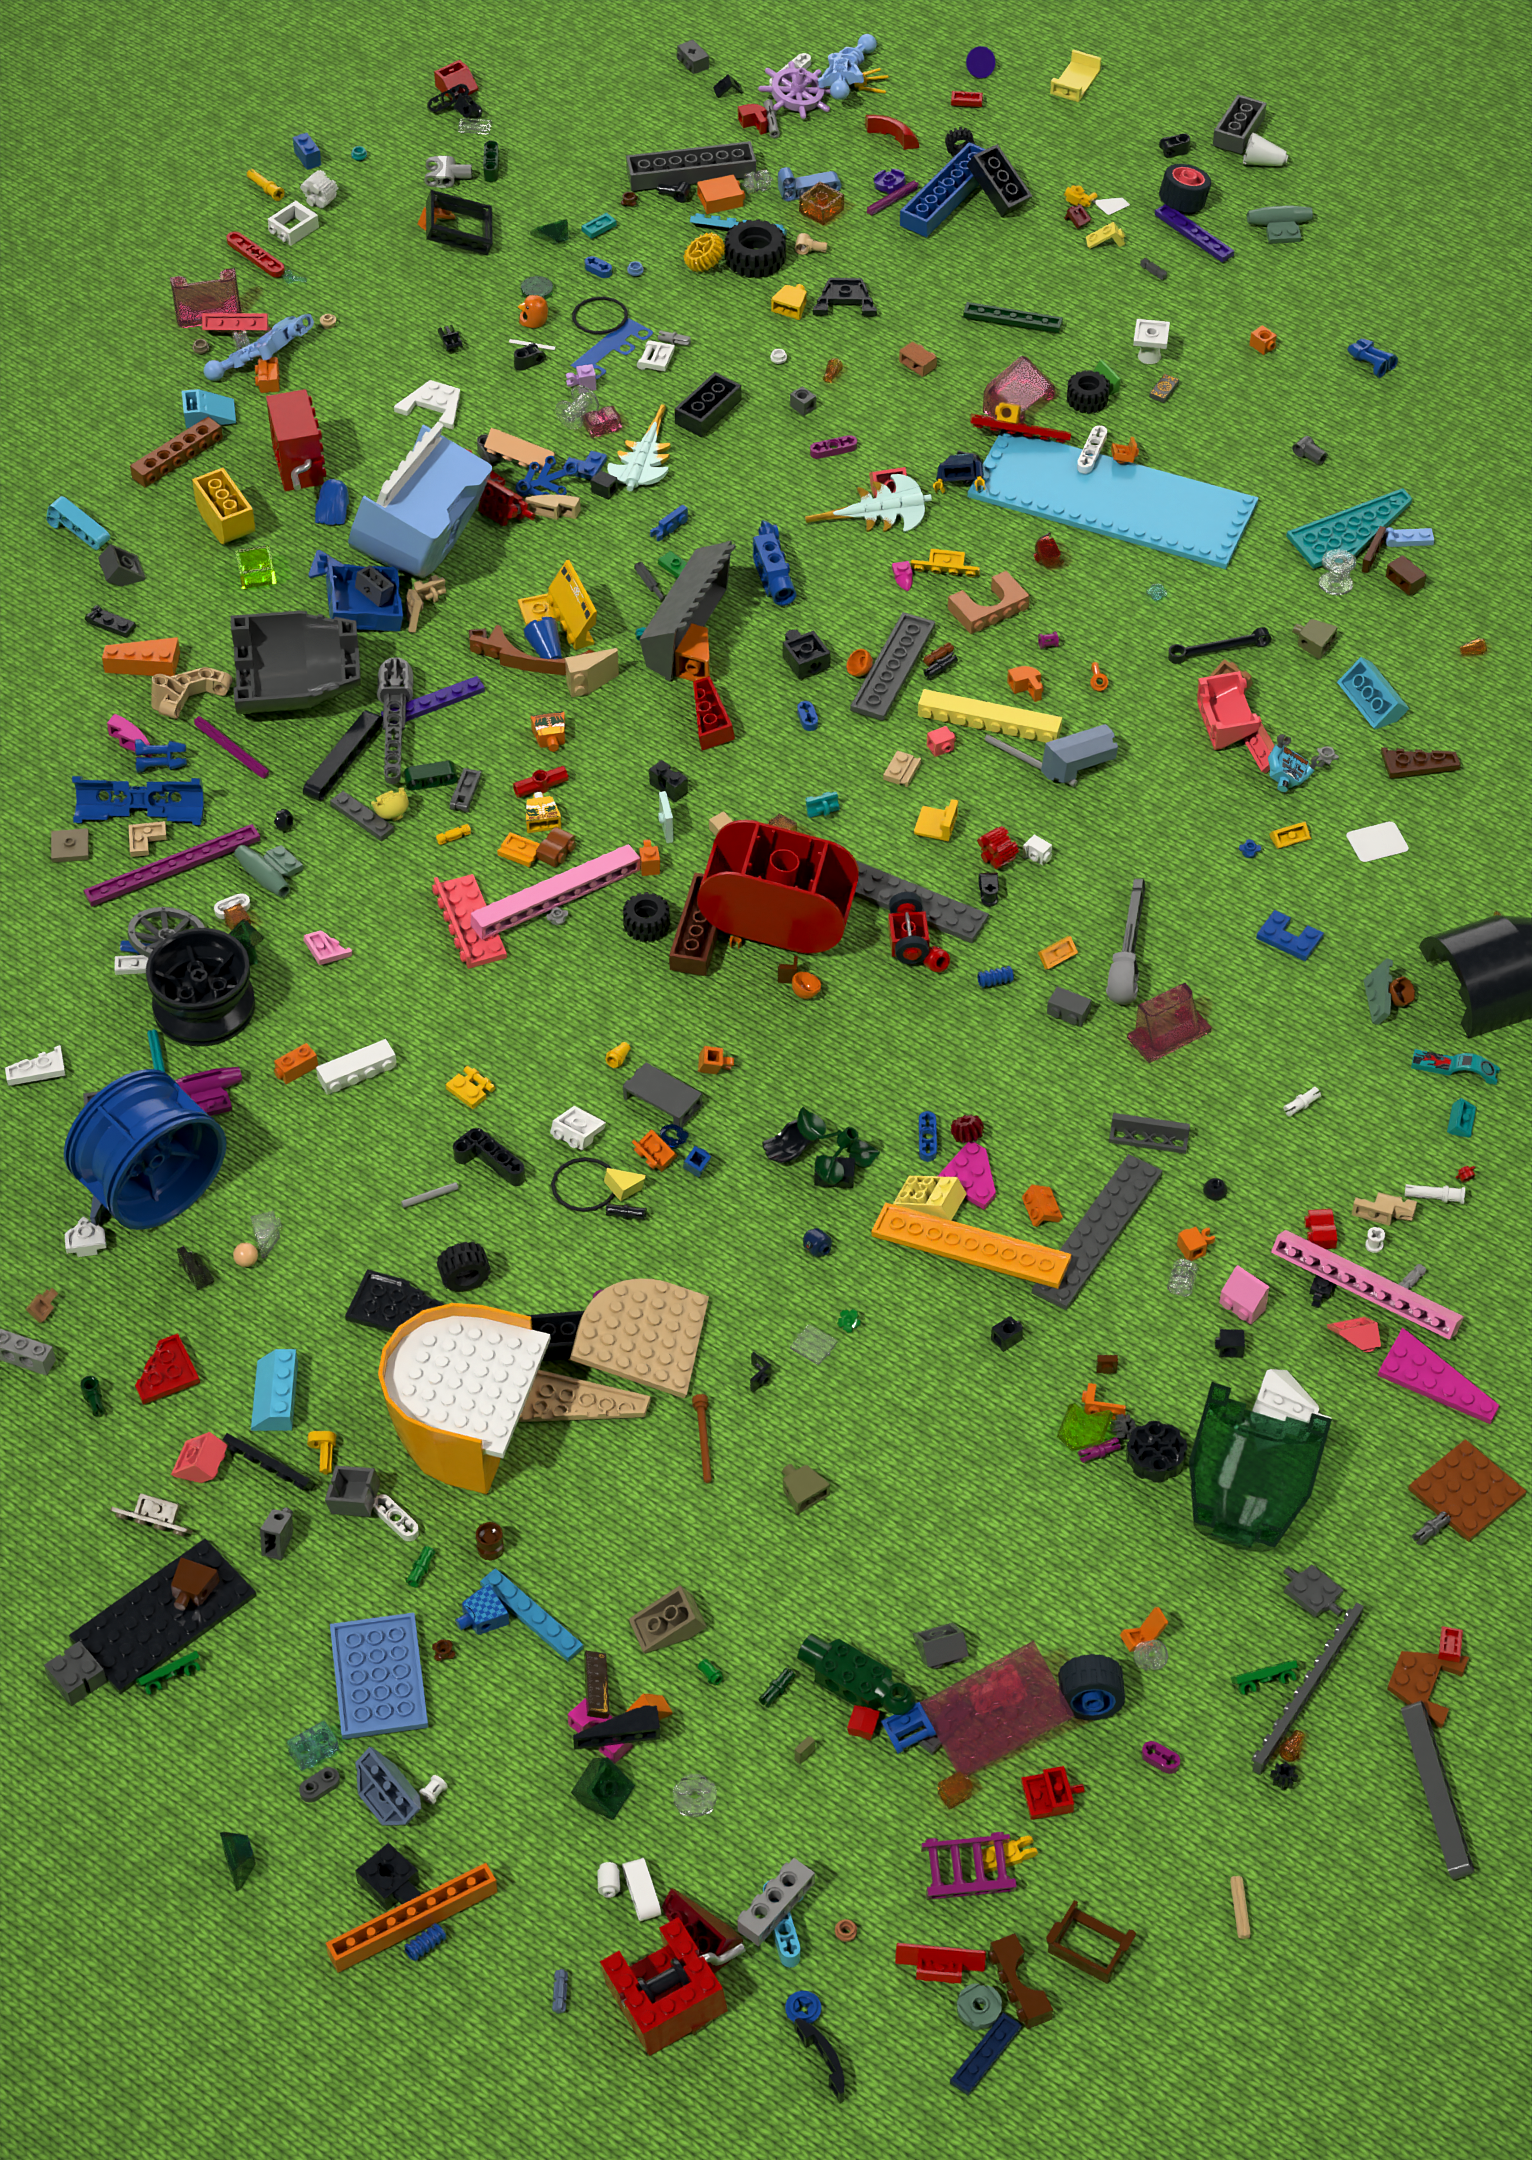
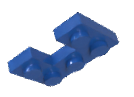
M1274 910L1258 931L1256 939L1306 962L1322 940L1324 933L1307 925L1300 936L1297 937L1284 931L1289 925L1291 917Z

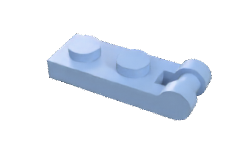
M1390 527L1386 528L1385 537L1388 547L1434 545L1432 528L1394 530Z

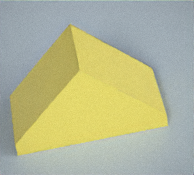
M607 1168L604 1183L622 1201L643 1188L645 1175Z

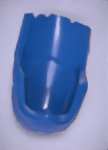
M329 479L323 483L315 508V523H325L326 525H334L335 523L342 525L345 523L347 505L350 501L347 486L342 481Z

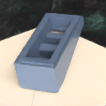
M94 1195L90 1220L92 1224L97 1226L100 1224L107 1208Z

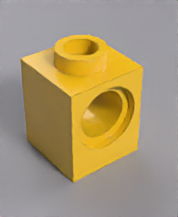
M1005 402L999 403L995 409L996 420L1018 423L1022 406ZM1005 408L1011 410L1010 417L1004 415Z

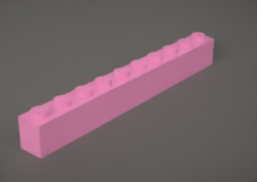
M629 844L610 853L603 854L596 859L587 861L580 866L571 868L564 873L555 875L548 880L539 882L532 887L523 889L518 893L475 910L471 913V927L482 940L640 871V857Z
M1287 1230L1277 1235L1271 1253L1449 1340L1457 1334L1464 1316Z

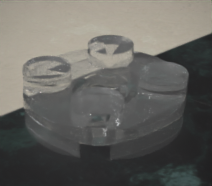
M689 1774L681 1778V1781L675 1785L673 1801L681 1815L699 1817L710 1814L713 1811L717 1800V1791L715 1784L707 1780L706 1776ZM692 1792H697V1795H701L697 1799L689 1797L693 1794Z

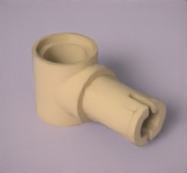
M801 233L797 236L795 244L796 253L800 255H805L812 251L826 253L827 242L813 241L806 233Z

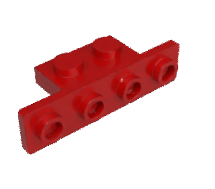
M906 1943L896 1944L895 1963L917 1966L916 1980L961 1984L962 1970L981 1972L985 1970L986 1951Z

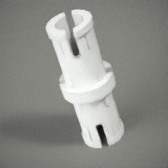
M1313 1087L1305 1094L1296 1096V1099L1285 1105L1283 1109L1284 1111L1289 1110L1286 1114L1291 1117L1299 1110L1309 1107L1310 1103L1321 1097V1093L1314 1094L1319 1090Z

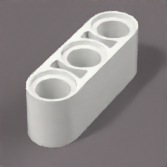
M641 1858L623 1863V1873L639 1921L661 1916L660 1905L645 1859Z

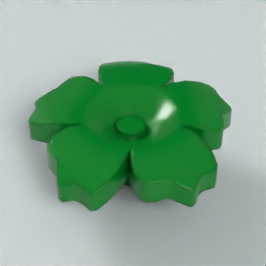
M842 1310L840 1312L842 1318L838 1319L837 1324L839 1328L843 1327L844 1331L852 1333L853 1328L861 1326V1320L856 1319L859 1317L857 1310Z

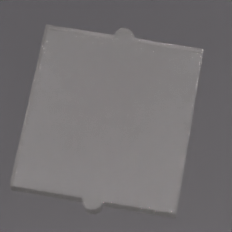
M808 1324L801 1334H797V1338L790 1345V1349L819 1365L826 1356L830 1355V1351L836 1346L838 1341Z

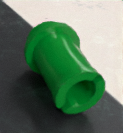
M703 1659L698 1664L697 1668L708 1678L709 1684L716 1686L722 1682V1671L717 1670L708 1659Z

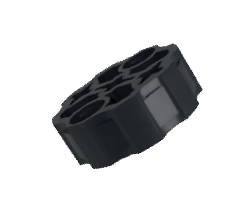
M1149 1421L1146 1425L1137 1426L1133 1429L1126 1448V1461L1131 1465L1133 1473L1141 1479L1146 1478L1154 1483L1165 1482L1168 1478L1177 1477L1182 1472L1187 1456V1441L1180 1435V1430L1173 1425L1162 1424L1160 1421Z

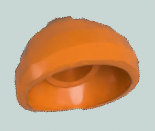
M865 649L854 651L847 661L846 668L848 673L854 677L867 675L873 666V659Z
M798 972L792 978L793 991L802 999H811L821 990L820 980L811 973Z

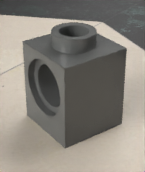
M802 386L790 394V407L805 416L816 409V396Z

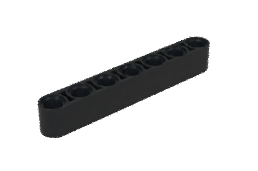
M364 710L307 780L303 787V795L317 801H322L380 729L383 717Z

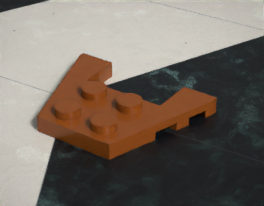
M1401 1651L1387 1690L1408 1705L1422 1700L1429 1718L1435 1722L1436 1726L1442 1729L1449 1709L1428 1700L1440 1670L1442 1669L1462 1677L1469 1657L1460 1656V1661L1457 1663L1438 1659V1654Z

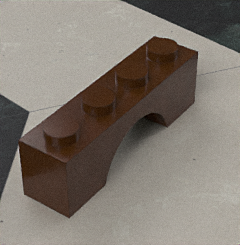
M1014 1933L991 1942L990 1952H988L989 1960L992 1965H996L998 1978L1001 1984H1005L1008 1989L1007 1996L1009 2001L1015 2003L1018 2009L1016 2013L1021 2023L1024 2022L1026 2028L1030 2029L1052 2020L1053 2008L1044 1990L1027 1988L1019 1981L1016 1975V1970L1024 1961V1950L1016 1934Z

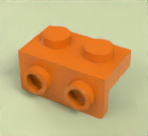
M1130 437L1129 446L1112 443L1111 453L1113 460L1118 463L1134 462V458H1137L1139 453L1134 437Z
M652 1129L639 1142L632 1141L636 1146L634 1151L641 1158L645 1156L647 1158L645 1162L653 1170L657 1168L662 1172L678 1156Z
M1031 1185L1022 1195L1033 1226L1038 1227L1043 1220L1059 1222L1063 1218L1050 1187Z

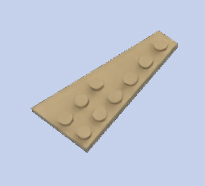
M538 1370L518 1422L645 1417L651 1397Z

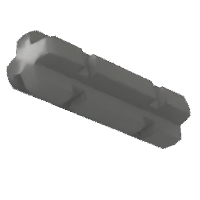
M1147 258L1140 261L1142 268L1157 276L1160 280L1167 278V272L1163 269L1161 270L1159 266L1150 262Z

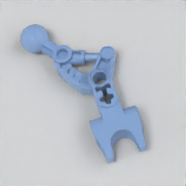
M304 314L298 318L294 316L287 317L275 324L272 330L260 337L256 342L230 354L228 359L222 362L217 360L209 361L204 366L205 377L210 381H218L223 377L224 371L232 367H241L248 361H252L255 357L261 356L263 360L270 359L273 353L285 346L290 340L304 335L313 327L314 320L311 314ZM304 318H307L308 320L307 327L303 325Z

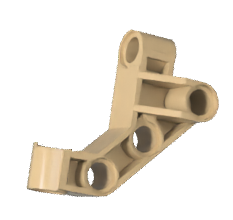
M208 667L171 677L156 674L152 677L151 706L159 711L160 715L177 719L189 696L202 692L224 696L228 692L233 678L226 672Z

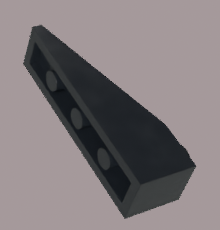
M644 1705L640 1708L632 1709L574 1734V1750L660 1739L657 1706Z

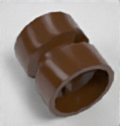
M493 1522L481 1524L475 1533L478 1554L484 1560H496L504 1552L502 1529Z

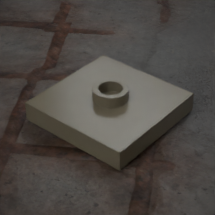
M88 828L51 831L52 863L89 860Z

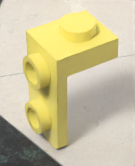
M1112 222L1086 236V241L1089 249L1112 237L1117 245L1121 247L1125 245V234L1121 228L1119 229Z

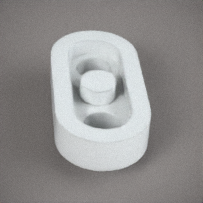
M236 894L221 900L214 906L215 915L220 919H227L243 913L250 908V899L246 894Z

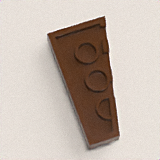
M1381 747V755L1389 778L1460 770L1458 756L1453 751L1432 750L1431 753L1419 749L1411 752L1404 751L1402 748H1397L1394 751Z

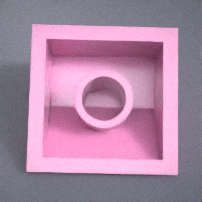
M1237 1265L1221 1291L1219 1303L1225 1309L1235 1313L1241 1320L1252 1324L1266 1310L1269 1286Z

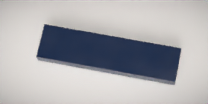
M1002 2013L950 2079V2084L969 2096L1021 2030L1022 2025L1005 2013Z

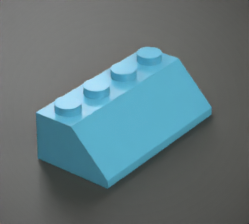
M1360 657L1337 681L1374 729L1397 722L1409 710V707L1375 665L1363 657Z
M275 1349L257 1361L251 1431H292L298 1370L296 1349Z

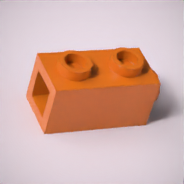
M305 1043L274 1060V1073L279 1080L282 1079L285 1084H288L318 1066L317 1055Z

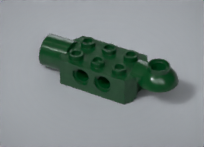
M812 1633L804 1640L798 1651L797 1659L815 1669V1683L853 1706L857 1705L877 1710L881 1703L887 1712L894 1715H902L913 1709L916 1703V1696L908 1685L892 1681L891 1669L841 1639L828 1643Z

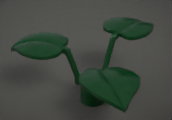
M804 1107L800 1109L797 1125L800 1133L806 1139L815 1141L817 1138L822 1140L838 1135L837 1144L840 1148L833 1155L832 1159L827 1155H820L815 1160V1169L821 1179L827 1184H837L843 1178L844 1168L835 1159L844 1148H847L846 1151L849 1153V1158H855V1165L861 1168L871 1165L880 1154V1151L859 1140L858 1132L853 1127H847L843 1132L838 1130L837 1132L824 1135L826 1132L824 1121Z

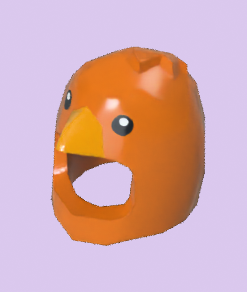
M538 295L526 297L525 301L518 306L522 310L519 323L530 328L543 326L548 316L547 302Z

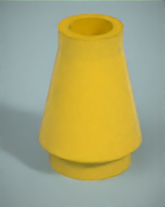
M622 1042L619 1046L607 1052L606 1063L612 1068L620 1067L631 1050L630 1045Z

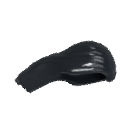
M796 1119L787 1123L778 1135L763 1141L762 1146L769 1160L785 1163L797 1159L804 1151L813 1148L820 1139L817 1138L815 1141L806 1139L800 1133Z

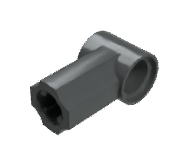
M1304 436L1292 446L1295 455L1298 457L1305 456L1318 465H1322L1328 456V453L1317 447L1309 436Z

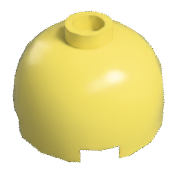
M399 788V792L393 793L392 790L378 796L376 798L377 802H371L379 817L392 819L393 821L403 817L402 814L409 805L404 788Z

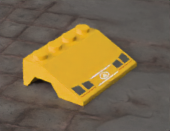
M566 560L549 586L546 599L548 605H551L555 618L559 619L562 631L566 632L568 643L572 644L575 650L595 643L588 630L596 625L597 611L570 560Z

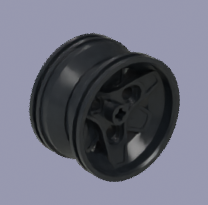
M192 928L172 934L161 941L151 952L146 964V978L152 994V1009L157 1026L168 1038L188 1046H212L232 1039L246 1028L254 1015L255 996L253 986L249 980L250 964L248 954L235 937L216 929ZM233 980L236 982V985H227Z

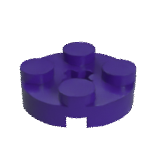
M891 169V172L882 170L874 176L875 189L886 191L887 194H891L906 185L904 172L899 169Z

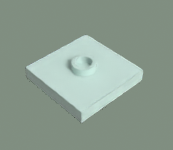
M665 791L659 792V823L662 824L666 843H672L673 816L667 793Z

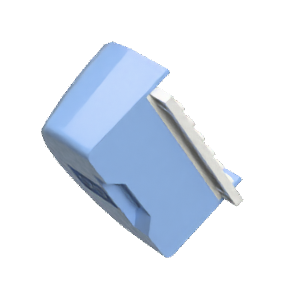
M437 422L432 429L422 425L413 451L408 453L406 461H401L398 470L392 472L390 480L384 482L377 502L372 501L366 496L362 497L348 539L349 547L389 567L421 578L431 574L440 565L458 540L481 498L492 470V466L488 462L440 435L444 426L440 422Z

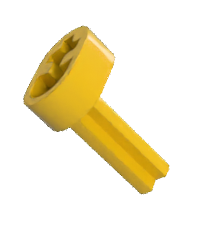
M312 1431L308 1433L307 1445L313 1449H320L319 1472L324 1475L331 1473L333 1448L336 1446V1434L331 1431Z

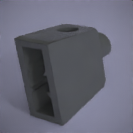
M291 1509L271 1510L261 1526L262 1556L282 1560L293 1534V1511Z

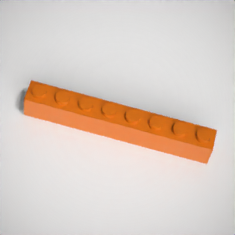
M484 1863L326 1942L328 1956L337 1973L432 1926V1924L438 1923L497 1893L496 1879L487 1863Z

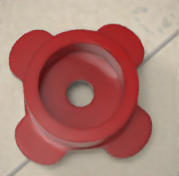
M1465 1166L1459 1169L1458 1176L1455 1178L1460 1179L1462 1183L1473 1179L1476 1176L1473 1171L1476 1167L1472 1166L1469 1168V1166Z

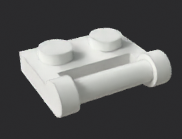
M647 341L646 349L642 358L638 360L637 367L642 370L649 368L666 371L675 351V345ZM655 350L651 360H648L651 351Z

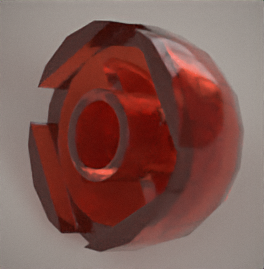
M1049 532L1036 541L1034 546L1036 553L1033 556L1036 562H1041L1044 567L1055 568L1064 564V559H1059L1062 554L1054 538H1049L1051 536Z

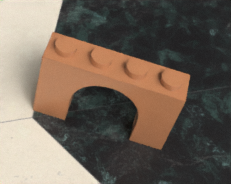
M1007 571L992 577L991 590L1001 600L997 605H978L963 590L948 597V610L970 634L981 631L990 625H994L1029 608V594Z

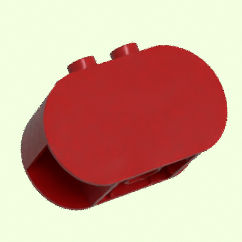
M737 820L723 826L715 837L697 895V903L700 912L706 920L723 932L800 953H819L836 946L843 936L859 879V867L853 855L835 842L754 820Z

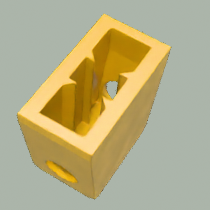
M797 284L795 287L785 285L772 297L771 311L800 320L807 303V292L804 286L801 284Z

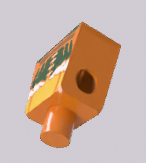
M564 711L531 716V729L539 747H548L549 751L554 752L559 749V745L565 744Z

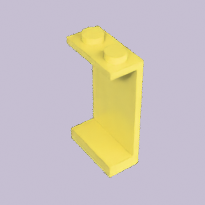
M1072 50L1071 62L1059 79L1053 78L1051 80L1050 94L1079 102L1101 71V58Z

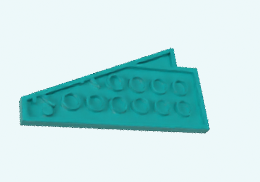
M1402 488L1287 531L1286 537L1313 569L1329 564L1336 573H1339L1373 541L1380 526H1389L1412 504V498Z

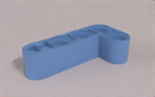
M784 167L778 172V189L784 201L834 193L839 191L842 186L837 173L834 171L798 178L794 177L791 169L788 167Z

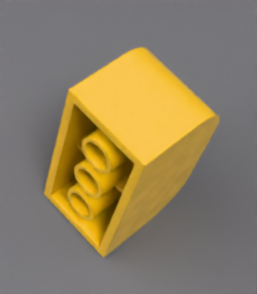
M224 468L192 479L195 501L199 512L221 544L255 532L253 509Z

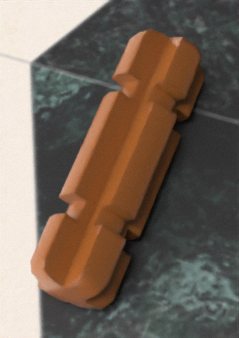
M950 642L931 652V654L926 655L923 662L926 666L932 665L937 659H941L946 654L953 652V645Z

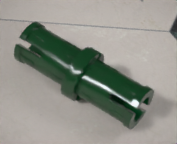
M784 1668L776 1680H772L769 1683V1688L759 1697V1701L763 1706L765 1705V1707L769 1708L779 1695H783L787 1685L795 1678L792 1670L788 1672L789 1668Z

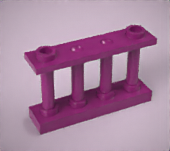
M1004 1832L991 1833V1836L946 1841H938L937 1838L926 1839L920 1848L921 1852L929 1851L932 1884H930L931 1887L926 1889L927 1900L1015 1892L1016 1880L1015 1878L1010 1879L1007 1876L1003 1844L1009 1843L1010 1834L1004 1835ZM994 1845L998 1870L996 1880L988 1881L985 1878L981 1846ZM959 1848H973L976 1879L972 1883H966L963 1880ZM937 1850H951L954 1874L952 1885H944L941 1882Z

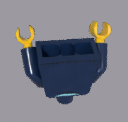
M973 454L950 455L938 466L937 482L933 484L936 494L938 489L941 490L942 494L945 492L943 481L972 480L975 478L977 479L975 480L976 491H978V486H983L985 490V481L982 479L984 478L983 465L978 459H974Z

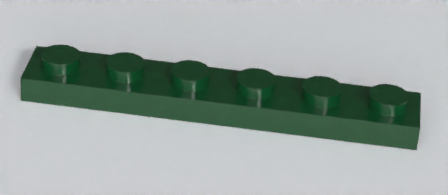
M971 302L966 303L963 312L964 318L1055 333L1060 332L1063 323V317Z

